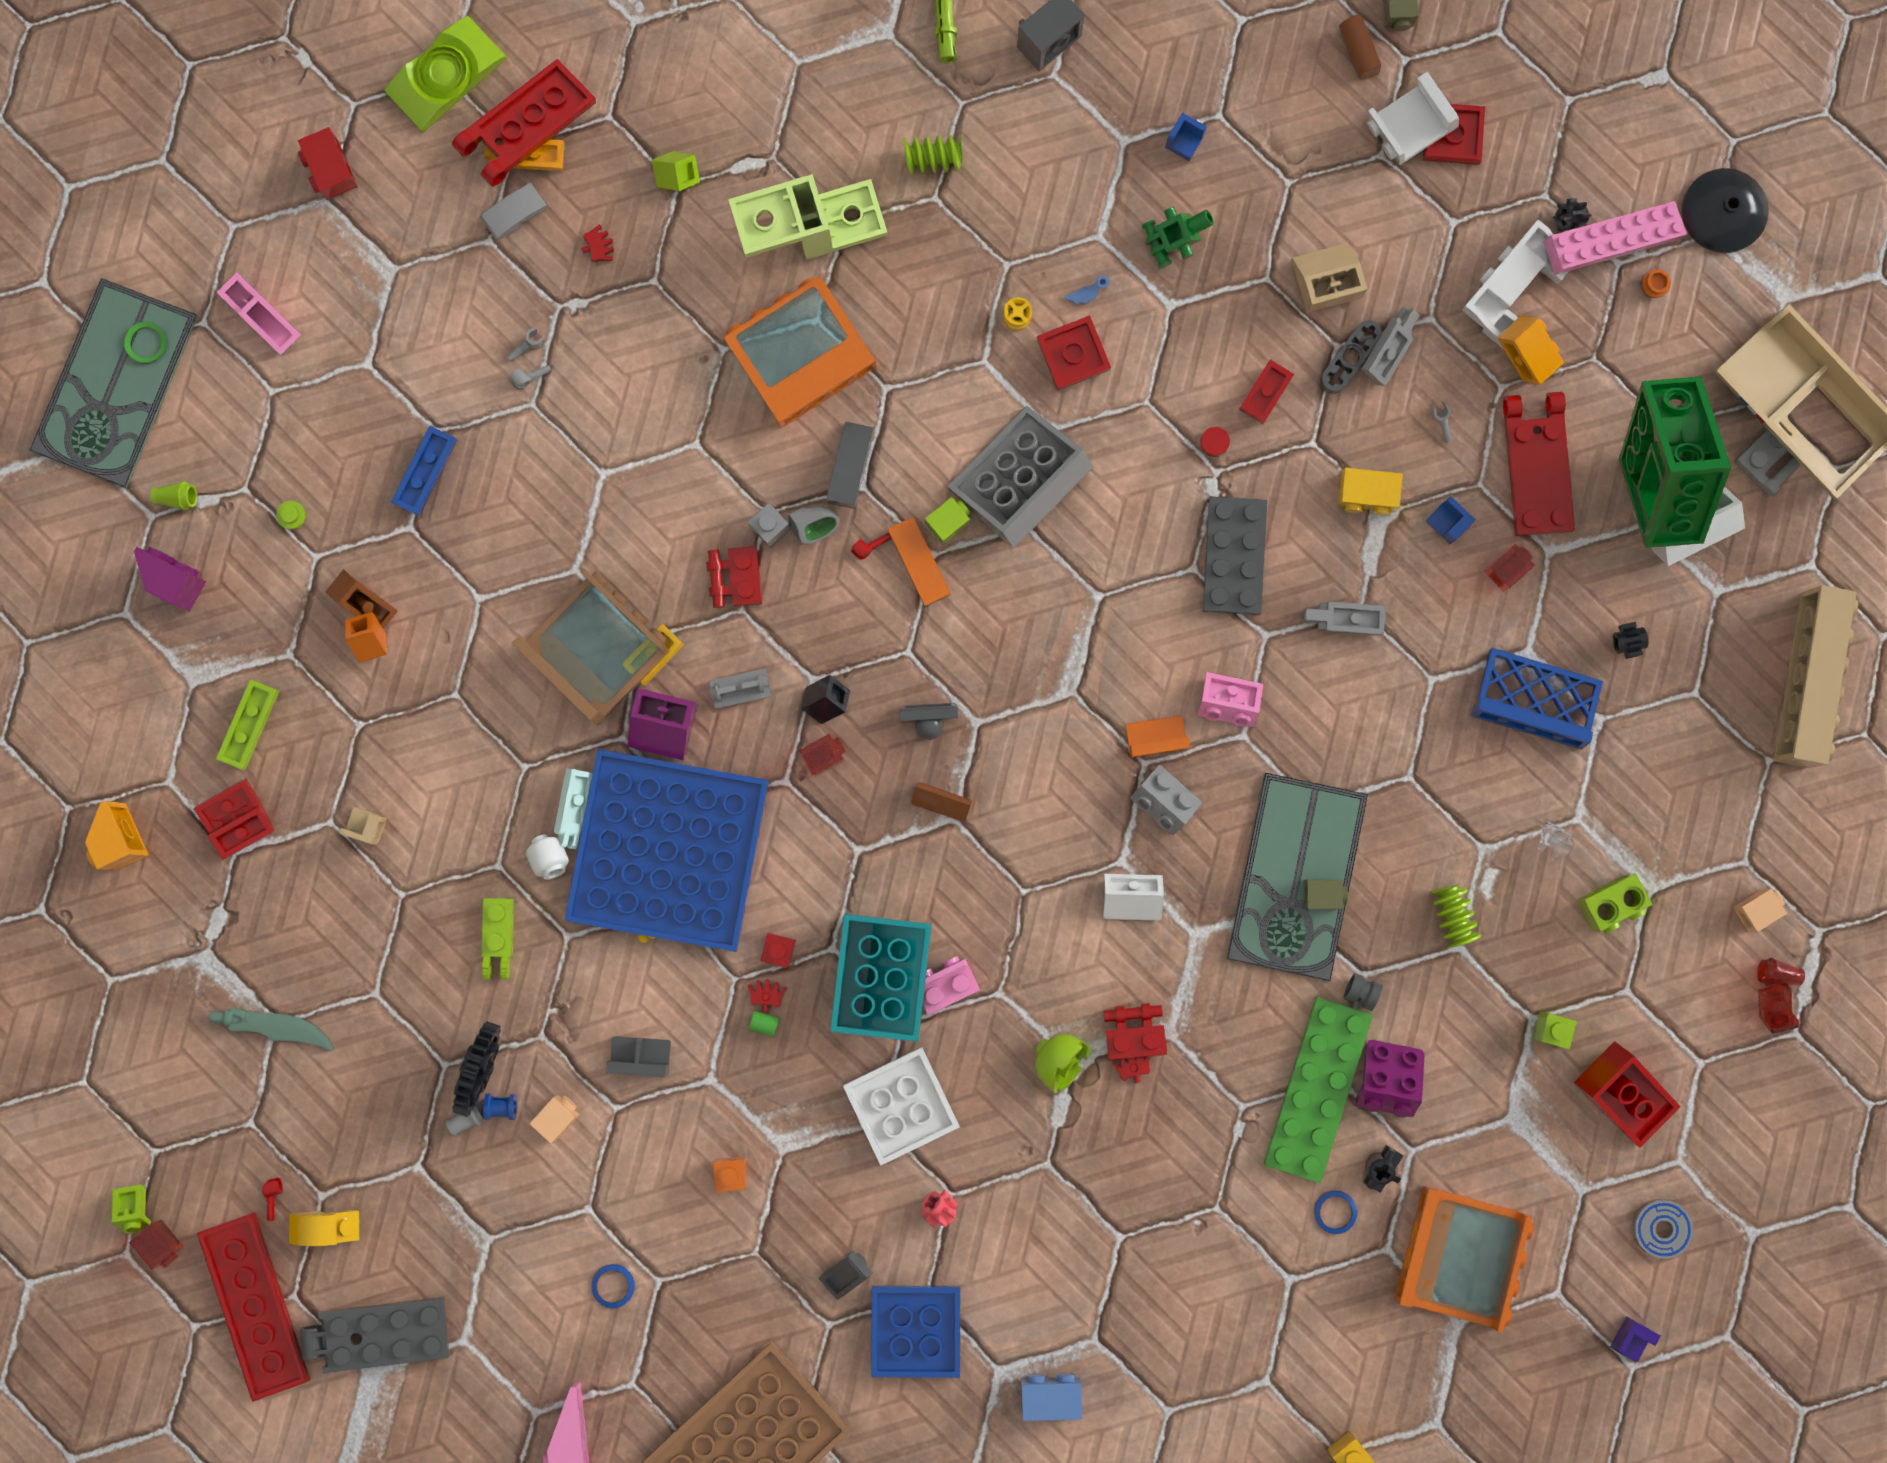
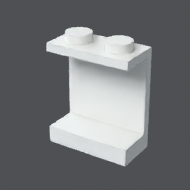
M1428 72L1418 77V86L1378 113L1374 108L1368 110L1369 122H1367L1370 131L1375 137H1381L1385 143L1382 145L1385 153L1391 160L1395 158L1399 165L1459 127V116Z

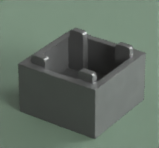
M1049 0L1027 20L1022 18L1019 21L1017 48L1040 72L1082 36L1084 13L1072 0Z

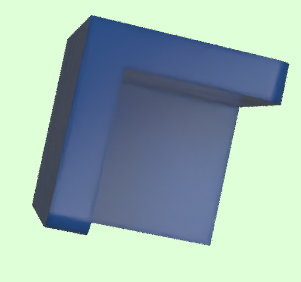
M1182 112L1168 136L1165 148L1190 161L1204 138L1207 127Z
M1450 496L1428 517L1426 522L1443 539L1452 544L1476 519Z

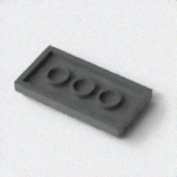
M1209 497L1202 612L1261 614L1267 500Z

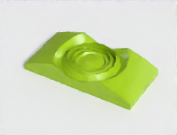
M466 16L442 31L432 45L420 56L406 63L384 91L424 133L506 60L507 57L469 16Z

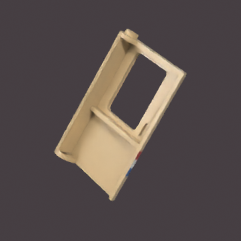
M1790 304L1770 319L1714 372L1834 500L1887 450V406ZM1815 388L1820 389L1870 443V447L1843 474L1838 473L1788 419V414Z

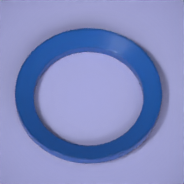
M1342 1191L1326 1192L1320 1196L1315 1204V1220L1328 1233H1344L1354 1225L1357 1219L1356 1204L1348 1194ZM1341 1197L1350 1204L1352 1216L1344 1227L1338 1229L1330 1228L1322 1221L1320 1216L1321 1206L1328 1198Z
M611 1264L602 1267L592 1280L594 1298L598 1303L607 1308H618L625 1305L634 1293L635 1283L633 1276L621 1265ZM607 1271H618L628 1281V1293L619 1302H607L600 1297L597 1291V1282L600 1276Z

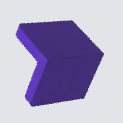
M1626 1316L1610 1348L1638 1362L1648 1342L1656 1346L1661 1336Z

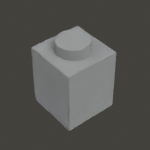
M770 503L748 521L751 529L769 548L791 530L789 523Z

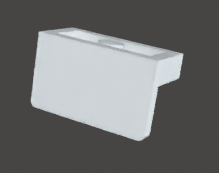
M1104 874V919L1161 920L1164 900L1163 875Z

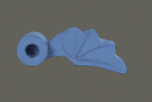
M1101 275L1097 278L1094 285L1091 287L1084 286L1077 292L1066 295L1065 299L1074 301L1076 305L1081 302L1088 304L1090 300L1096 298L1099 288L1108 287L1109 279Z

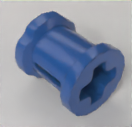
M491 1093L485 1094L483 1103L484 1120H490L491 1117H508L509 1120H515L517 1114V1096L515 1094H510L509 1097H493Z

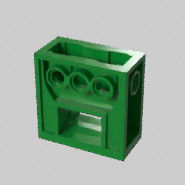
M1702 377L1642 381L1619 461L1645 548L1704 544L1729 476L1731 465ZM1678 399L1682 402L1681 405L1674 407L1669 401Z

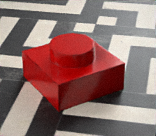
M767 933L760 961L789 968L796 940Z

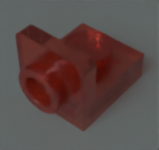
M1787 983L1758 990L1759 1017L1772 1034L1799 1027V1020L1792 1012V989Z

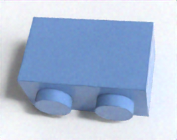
M1059 1373L1057 1378H1045L1044 1374H1029L1027 1379H1021L1023 1421L1082 1419L1080 1377H1074L1073 1373Z

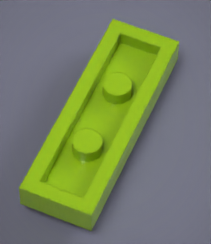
M252 679L249 680L216 757L217 760L246 771L280 690Z

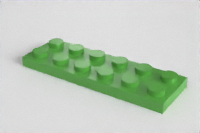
M1315 997L1266 1153L1264 1165L1321 1183L1373 1015Z

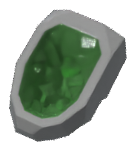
M814 506L809 509L803 507L788 515L791 530L800 545L813 544L825 539L837 529L840 523L837 512L829 507Z

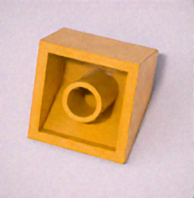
M111 801L100 803L85 841L88 849L86 856L90 864L98 870H119L149 856L126 803Z

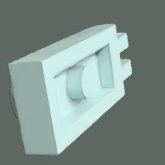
M566 768L554 828L555 834L558 835L560 846L563 848L567 846L569 849H576L578 846L593 773Z

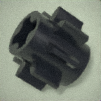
M1577 198L1567 199L1566 203L1557 204L1558 210L1555 216H1553L1558 225L1557 230L1569 231L1587 226L1586 223L1589 217L1592 216L1586 207L1587 202L1578 203Z
M1636 622L1618 626L1619 632L1613 633V645L1616 653H1624L1625 659L1643 655L1642 649L1648 648L1649 644L1645 628H1637Z

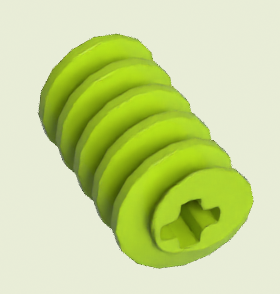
M948 135L945 144L941 136H936L934 145H932L929 137H925L923 145L920 144L918 137H914L911 146H909L907 139L904 138L905 164L910 174H914L916 166H919L921 173L924 174L928 165H930L933 173H937L939 164L942 165L944 172H948L950 164H953L956 171L960 170L963 163L961 135H959L957 143L954 142L952 135Z
M1459 884L1430 891L1431 895L1440 896L1439 899L1433 902V906L1443 907L1436 914V917L1446 918V921L1439 925L1441 929H1449V932L1442 937L1443 940L1452 941V944L1446 948L1465 945L1481 937L1480 933L1471 932L1478 924L1476 921L1468 920L1475 913L1474 910L1464 909L1471 903V899L1461 898L1462 895L1468 892V888L1458 887Z

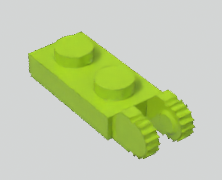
M483 898L481 957H483L482 978L484 980L491 979L493 973L492 957H502L500 965L501 980H508L510 978V957H513L514 899Z

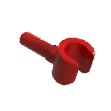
M887 533L871 541L868 545L860 539L852 546L851 552L858 559H865L872 550L892 538Z
M281 1178L270 1179L262 1187V1193L266 1197L268 1221L274 1220V1195L283 1193Z

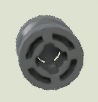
M1354 973L1346 987L1344 1000L1351 1003L1358 1001L1363 1008L1372 1011L1379 1000L1383 985L1375 981L1365 982L1364 976Z

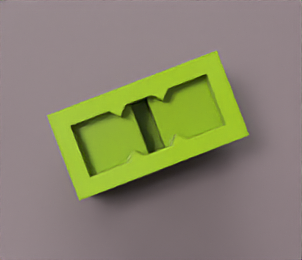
M1636 873L1626 874L1577 900L1592 930L1603 931L1604 934L1620 927L1619 922L1628 917L1630 920H1634L1646 914L1645 908L1653 905ZM1628 890L1634 895V902L1630 906H1627L1623 900V896ZM1601 904H1605L1608 908V916L1605 919H1601L1597 913L1598 907Z

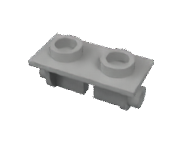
M766 668L709 681L711 687L710 694L714 701L715 709L772 697Z

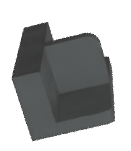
M615 1036L612 1038L611 1060L607 1061L606 1073L666 1077L669 1075L671 1041Z

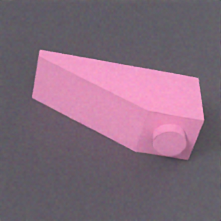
M581 1381L574 1382L570 1387L547 1449V1454L543 1456V1463H589Z

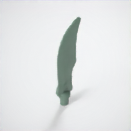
M232 1007L226 1012L211 1011L210 1023L224 1024L230 1031H256L267 1036L272 1041L304 1042L320 1046L329 1051L334 1050L330 1040L318 1027L295 1016L250 1012L237 1007Z

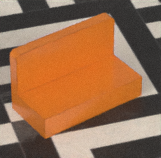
M1182 716L1129 723L1125 726L1130 759L1182 751L1190 748L1189 737L1185 735Z

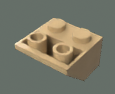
M1347 243L1291 259L1307 313L1361 299L1368 290L1360 262Z

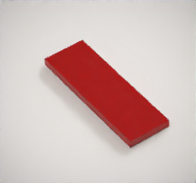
M254 1212L198 1232L197 1236L252 1402L309 1382L311 1379L305 1361L302 1359V1352L256 1213Z

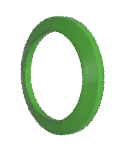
M146 321L133 325L127 331L124 338V347L127 354L140 363L156 361L163 355L167 345L164 331L158 325ZM143 328H152L161 337L159 351L149 358L137 356L131 347L133 335Z

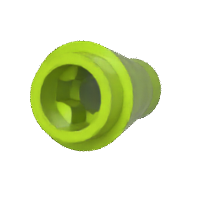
M184 481L163 487H153L150 492V498L154 505L188 510L197 503V490L193 484H188Z

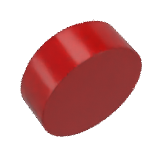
M1220 427L1207 429L1201 437V449L1206 455L1211 457L1223 455L1230 445L1228 433Z

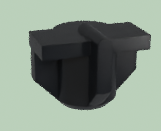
M1385 1145L1381 1153L1377 1152L1370 1155L1366 1160L1368 1174L1363 1181L1366 1186L1371 1190L1375 1189L1381 1193L1385 1185L1391 1181L1399 1184L1402 1178L1395 1172V1169L1403 1158V1154Z

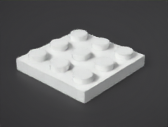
M922 1047L843 1085L880 1166L960 1128Z

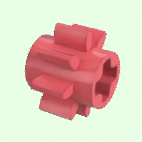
M943 1190L941 1194L933 1191L923 1200V1211L920 1214L934 1229L938 1224L946 1227L955 1220L957 1214L955 1208L958 1206V1203L953 1200V1197L946 1190Z

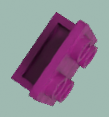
M1369 1040L1365 1050L1363 1084L1356 1095L1355 1106L1365 1108L1371 1112L1383 1111L1393 1113L1395 1116L1402 1118L1414 1117L1422 1103L1424 1052L1421 1049Z

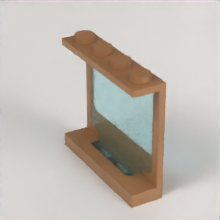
M584 568L580 573L586 579L527 640L519 635L512 644L590 721L598 726L670 650L664 645L667 639L656 628L650 632L644 626L647 620L636 609L632 612L624 607L627 601L616 590L611 594L605 588L608 584L607 581L596 571L591 575Z

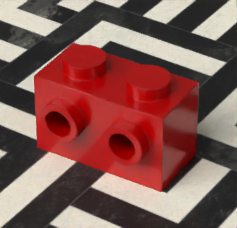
M330 127L298 140L301 150L298 151V156L305 168L309 167L312 176L308 177L315 193L320 192L328 200L358 187L338 138Z

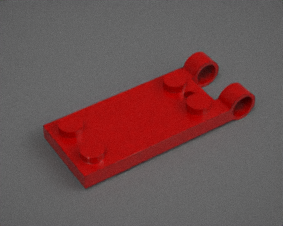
M556 59L470 127L461 131L453 139L452 146L462 157H466L482 141L497 157L495 160L490 161L481 171V176L490 186L494 187L505 179L509 171L595 105L596 98ZM501 140L503 141V144L497 145L496 142Z
M1549 392L1546 394L1545 407L1547 418L1522 420L1523 404L1520 395L1504 396L1503 398L1515 536L1575 531L1564 415L1566 400L1563 392ZM1534 427H1538L1540 429L1539 434H1534Z

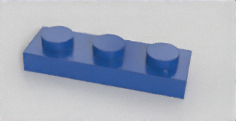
M429 426L391 503L419 516L457 439Z

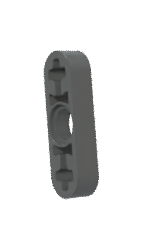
M1366 320L1358 325L1323 372L1320 384L1324 391L1336 394L1344 389L1382 335L1381 327L1376 322ZM1361 329L1363 331L1371 329L1373 331L1371 336L1374 340L1369 338L1362 347L1357 343L1364 335ZM1346 350H1354L1358 354L1359 360L1356 364L1351 365L1344 361L1343 353ZM1341 367L1345 370L1338 379L1341 385L1337 383L1333 386L1330 385V378L1327 375L1333 376Z

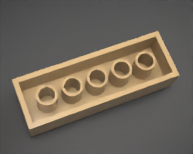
M1821 585L1804 591L1800 595L1773 762L1810 768L1829 765V761L1834 756L1835 745L1832 742L1834 732L1837 731L1840 722L1837 711L1838 705L1844 697L1842 680L1849 666V658L1846 655L1848 646L1852 643L1854 636L1851 625L1852 618L1855 617L1858 610L1857 591Z

